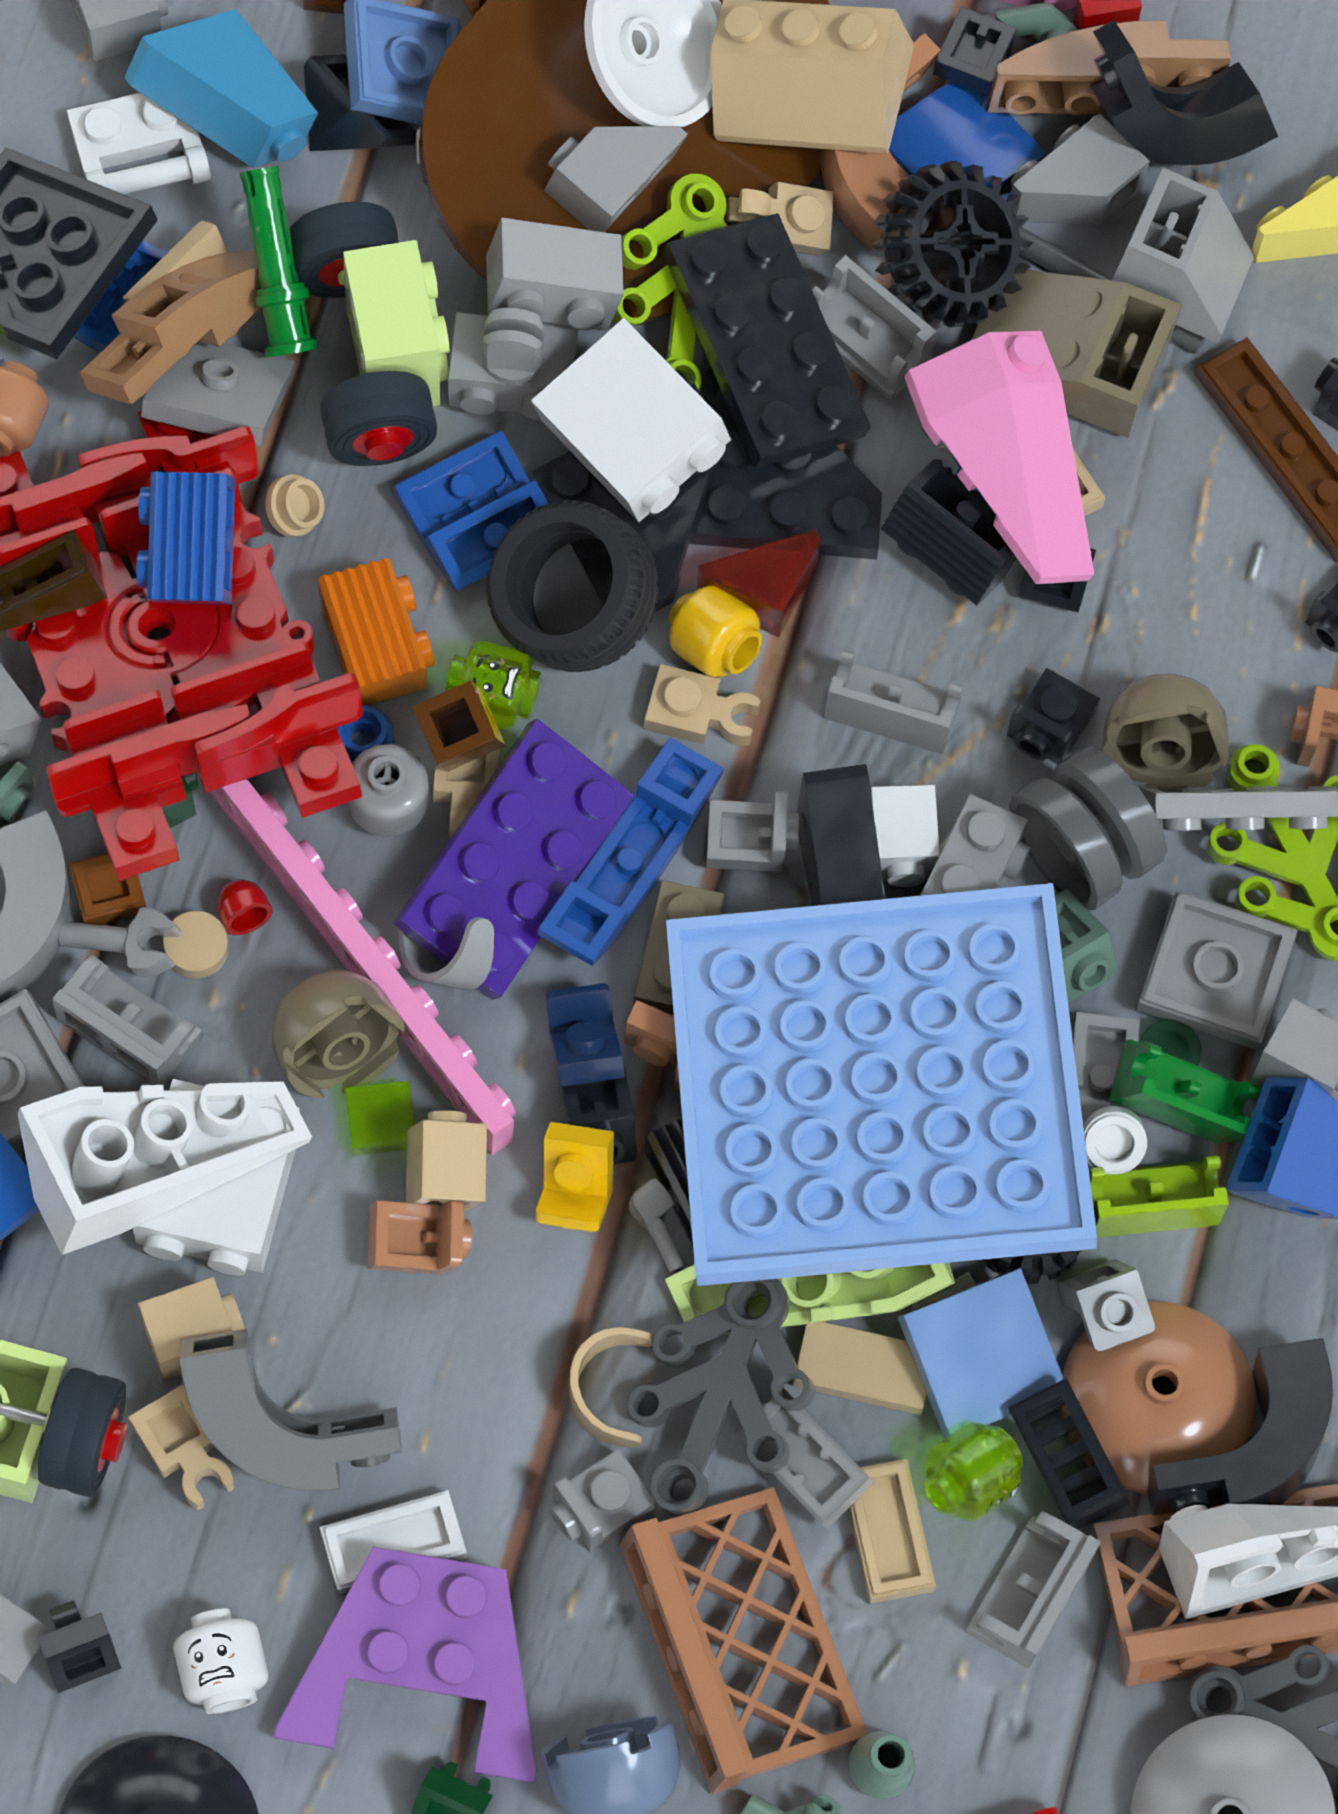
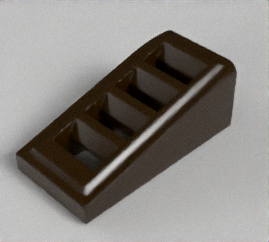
M75 530L0 567V596L3 600V603L0 604V631L88 607L108 598L96 561ZM26 589L25 592L17 595V591Z

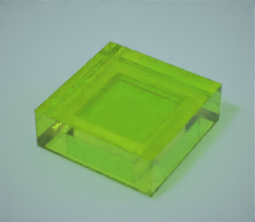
M410 1081L345 1088L352 1156L407 1150V1130L414 1126Z

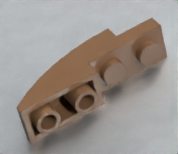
M1167 20L1117 23L1134 49L1147 80L1164 87H1185L1199 83L1229 67L1231 55L1228 40L1169 39ZM1104 25L1076 30L1044 40L1019 51L996 65L986 103L988 113H1012L1015 115L1043 113L1072 114L1075 116L1105 114L1106 111L1091 88L1103 81L1093 60L1103 54L1093 31Z
M226 252L199 259L166 274L134 295L112 314L120 335L80 372L88 391L132 405L138 398L145 395L151 386L170 367L186 356L195 343L200 341L220 347L232 338L239 328L261 308L255 305L254 299L257 296L256 290L261 289L255 252Z

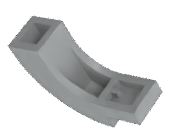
M47 810L0 828V875L6 886L4 904L0 912V1004L22 990L31 987L44 973L60 947L59 935L64 922H68L71 899L66 864L58 834Z

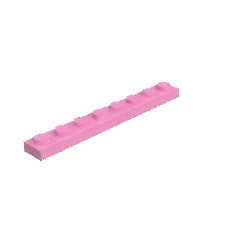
M247 779L210 791L209 793L344 967L375 981L387 994L405 1023V1034L401 1030H399L398 1034L404 1044L457 1111L467 1114L468 1123L487 1124L486 1149L489 1153L494 1155L513 1141L514 1129L512 1117L516 1115V1111L506 1093L496 1083L487 1086L473 1069L477 1066V1060L469 1046L456 1033L448 1037L435 1020L439 1013L430 996L418 984L410 988L397 971L401 965L393 949L381 936L375 939L369 936L359 923L363 916L358 905L344 888L341 887L334 891L321 874L325 871L324 864L310 843L304 839L297 843L284 827L288 823L287 817L275 798L268 792L260 796Z

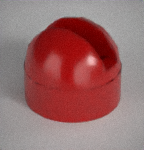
M249 880L231 881L222 887L217 898L218 915L226 931L231 935H244L259 929L271 918L273 913L272 906L264 891L255 882Z

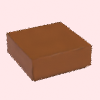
M108 853L69 863L84 923L101 925L136 916L140 908H147L139 876L136 875L118 881Z

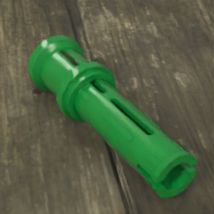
M279 166L240 172L261 289L256 290L257 296L254 297L255 305L263 309L269 343L264 348L265 358L319 349L317 339L310 336L304 301L310 297L309 290L305 288L304 282H298L295 270L293 248L281 191Z

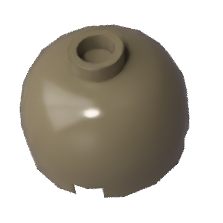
M1153 674L1135 680L1118 694L1106 715L1103 728V752L1120 765L1133 781L1148 782L1145 786H1157L1158 790L1164 792H1182V789L1188 786H1207L1213 781V771L1219 768L1221 764L1225 768L1229 760V736L1225 710L1210 689L1193 678L1178 674Z
M330 970L304 979L283 998L273 1017L272 1047L279 1065L297 1092L312 1098H325L321 1089H330L343 1083L341 1089L344 1094L362 1088L378 1078L396 1060L401 1050L396 1042L399 1030L405 1034V1023L387 994L375 981L350 970Z

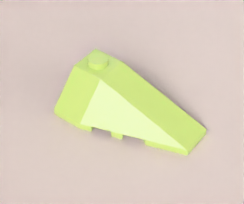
M950 1263L779 1278L778 1280L785 1287L790 1301L788 1316L781 1327L897 1312L954 1284L955 1281ZM695 1264L665 1279L684 1322L723 1305L725 1293L731 1284L697 1286ZM754 1297L748 1304V1314L753 1317L762 1315L768 1307L767 1297Z

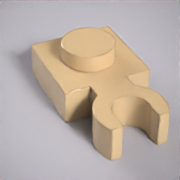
M660 664L644 720V730L705 744L708 729L710 728L718 730L722 737L731 744L747 746L750 745L753 729L737 725L732 720V717L737 713L758 716L761 700L755 695L745 692L734 693L727 698L718 696L721 679Z
M184 1384L128 1417L129 1424L163 1479L181 1469L183 1472L182 1487L185 1498L195 1510L199 1511L205 1507L203 1498L196 1489L197 1483L203 1477L214 1476L218 1478L227 1493L234 1489L233 1476L229 1467L220 1459L208 1457L207 1452L214 1449L215 1446L197 1422L188 1402Z

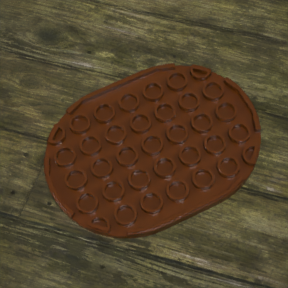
M487 0L449 45L427 89L423 103L420 139L418 141L423 182L428 187L432 202L440 217L438 221L454 248L486 282V254L501 218L588 230L544 191L554 173V170L548 163L559 148L570 137H573L580 143L594 127L641 126L625 117L614 107L603 93L592 71L586 50L584 31L587 0ZM761 0L830 5L828 0ZM712 106L703 117L692 124L681 127L688 135L675 156L606 230V233L620 234L622 237L633 229L645 228L667 211V196L670 188L677 180L689 174H703L713 179L721 187L727 206L728 198H739L741 189H754L768 194L769 187L777 182L808 187L820 171L819 149L717 141L714 136ZM693 194V206L698 211L705 212L706 207L703 200L697 194ZM726 207V213H725V216H724V219H723V220H724V222L726 223L727 226L735 225V224H731V223L726 222V221H727V207ZM681 231L659 245L656 257L647 265L636 270L623 266L624 290L638 287L668 265L663 252L668 242L680 239ZM630 240L629 249L635 257L642 259L644 255L642 245L636 240ZM674 291L651 307L650 315L644 322L672 315ZM624 299V312L628 316L636 318V305L630 299ZM613 320L611 321V324H610L609 327H614V326L616 325V324L613 322Z

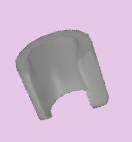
M652 1178L638 1188L631 1196L629 1212L636 1222L642 1227L647 1228L650 1236H653L669 1272L673 1273L682 1269L684 1264L660 1216L672 1208L674 1202L663 1185L657 1179Z

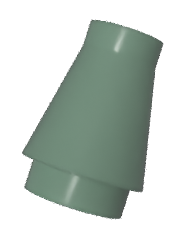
M875 1731L866 1734L855 1743L850 1752L848 1767L851 1779L860 1791L873 1798L888 1799L901 1794L908 1788L915 1774L916 1763L913 1751L904 1738L887 1731ZM879 1749L885 1753L893 1751L896 1754L898 1763L894 1768H886L879 1762Z

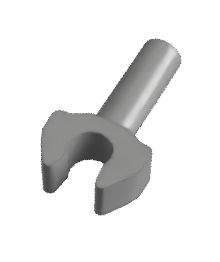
M142 907L139 909L135 919L127 927L65 921L59 935V943L62 947L124 953L127 957V966L137 976L152 977L173 968L175 963L166 953L154 950L145 951L147 941L155 935L179 937L181 930L160 911Z

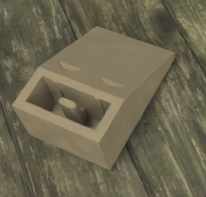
M1027 270L1024 274H1013L1022 289L1015 294L1004 292L1007 307L1000 309L999 312L988 309V318L978 324L971 340L988 332L1042 331L1062 383L1067 414L1129 438L1173 337L1182 304L1123 281Z

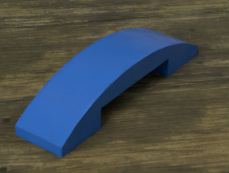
M670 737L639 781L636 796L577 882L571 881L539 927L538 935L593 966L621 934L666 870L713 793L723 774L724 768Z

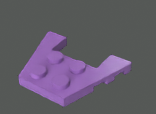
M373 1547L276 1725L274 1738L335 1749L346 1686L349 1679L486 1702L474 1772L535 1783L537 1771L506 1569Z

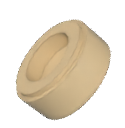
M202 911L186 912L172 920L181 930L179 937L163 938L164 951L175 963L172 969L178 974L192 979L205 978L216 973L224 965L229 951L227 932L223 924L215 916Z

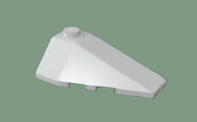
M284 1081L209 1083L205 1085L203 1090L164 1091L163 1085H141L139 1091L103 1092L102 1086L78 1087L20 1107L18 1111L33 1198L61 1255L122 1234L309 1143L312 1138Z
M1225 1504L1208 1509L1206 1505H1193L1176 1512L1169 1521L1164 1522L1159 1551L1185 1620L1338 1577V1507Z

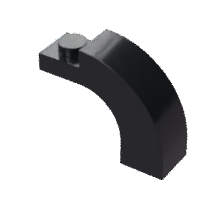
M1115 20L1093 31L1103 53L1093 60L1103 81L1091 88L1118 132L1129 144L1143 154L1171 164H1213L1241 156L1278 137L1260 92L1239 62L1199 83L1185 87H1164L1147 80L1134 49Z
M1323 1338L1258 1349L1252 1374L1262 1415L1261 1429L1249 1442L1234 1451L1215 1456L1154 1465L1147 1490L1153 1516L1168 1513L1174 1515L1176 1512L1193 1505H1206L1208 1509L1211 1506H1222L1225 1504L1282 1505L1298 1490L1316 1462L1332 1409V1373Z

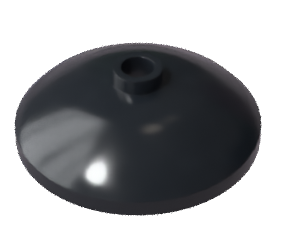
M159 1735L129 1740L107 1750L94 1759L76 1778L60 1810V1814H259L248 1784L239 1771L222 1755L208 1746L190 1739Z

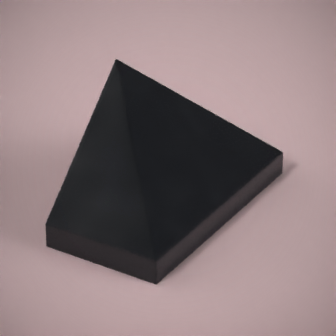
M344 54L310 56L304 64L306 98L318 112L309 131L310 151L381 148L415 144L417 132L407 121L351 110L347 57Z

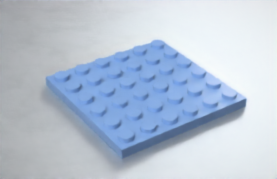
M1053 883L666 920L697 1286L1097 1249V1233Z

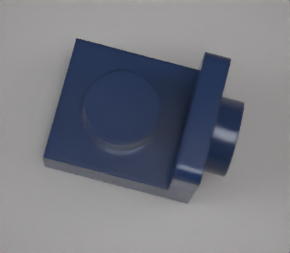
M600 983L548 991L546 993L550 1045L560 1086L625 1078L623 1055L613 1020L609 985Z

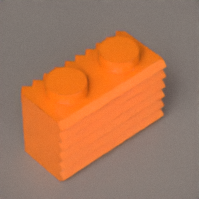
M382 558L378 562L371 561L367 565L359 564L355 568H346L342 572L335 571L330 575L323 574L318 578V592L324 618L327 622L343 675L354 673L358 680L362 705H370L427 689L426 668L435 666V659L426 630L414 632L408 615L410 612L417 611L414 593L408 576L396 577L390 558Z

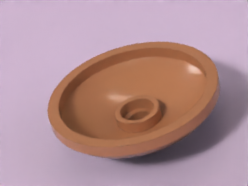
M1147 1301L1154 1320L1155 1330L1142 1337L1104 1351H1097L1091 1347L1085 1330L1072 1347L1062 1371L1063 1379H1068L1122 1487L1142 1494H1148L1147 1490L1154 1465L1225 1454L1245 1445L1253 1428L1257 1406L1256 1387L1251 1367L1234 1338L1221 1325L1205 1314L1187 1306L1163 1301ZM1160 1376L1169 1378L1175 1386V1392L1170 1395L1159 1394L1153 1388L1152 1380ZM1066 1405L1060 1407L1062 1419L1070 1416ZM1078 1429L1068 1434L1072 1444L1083 1439ZM1091 1454L1082 1458L1089 1466L1095 1464Z

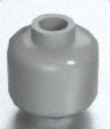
M394 744L375 745L361 752L352 762V765L361 784L362 798L348 802V810L355 822L368 833L382 837L400 836L414 829L425 816L429 803L428 776L420 758L407 748Z

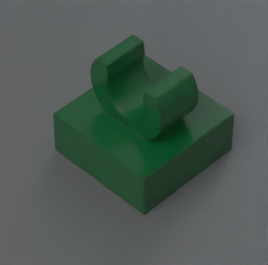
M452 1761L445 1764L441 1770L431 1766L420 1786L411 1814H487L493 1797L492 1794L488 1793L491 1785L490 1779L483 1776L479 1780L477 1787L454 1777L458 1764Z

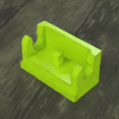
M1218 1155L1204 1156L1202 1161L1137 1167L1117 1175L1106 1174L1103 1167L1089 1168L1097 1238L1219 1225L1229 1205L1226 1187L1219 1188L1218 1169H1220L1221 1165L1220 1157Z

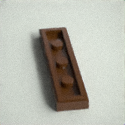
M1246 337L1198 365L1195 376L1337 563L1338 456L1249 338Z

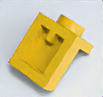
M556 1122L549 1123L544 1136V1188L536 1207L537 1223L596 1232L600 1229L613 1192V1131Z

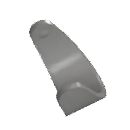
M476 917L472 919L466 926L459 950L446 967L441 960L399 929L398 944L400 956L407 971L416 979L470 991L478 988L486 980L490 972L494 952V927L485 918Z

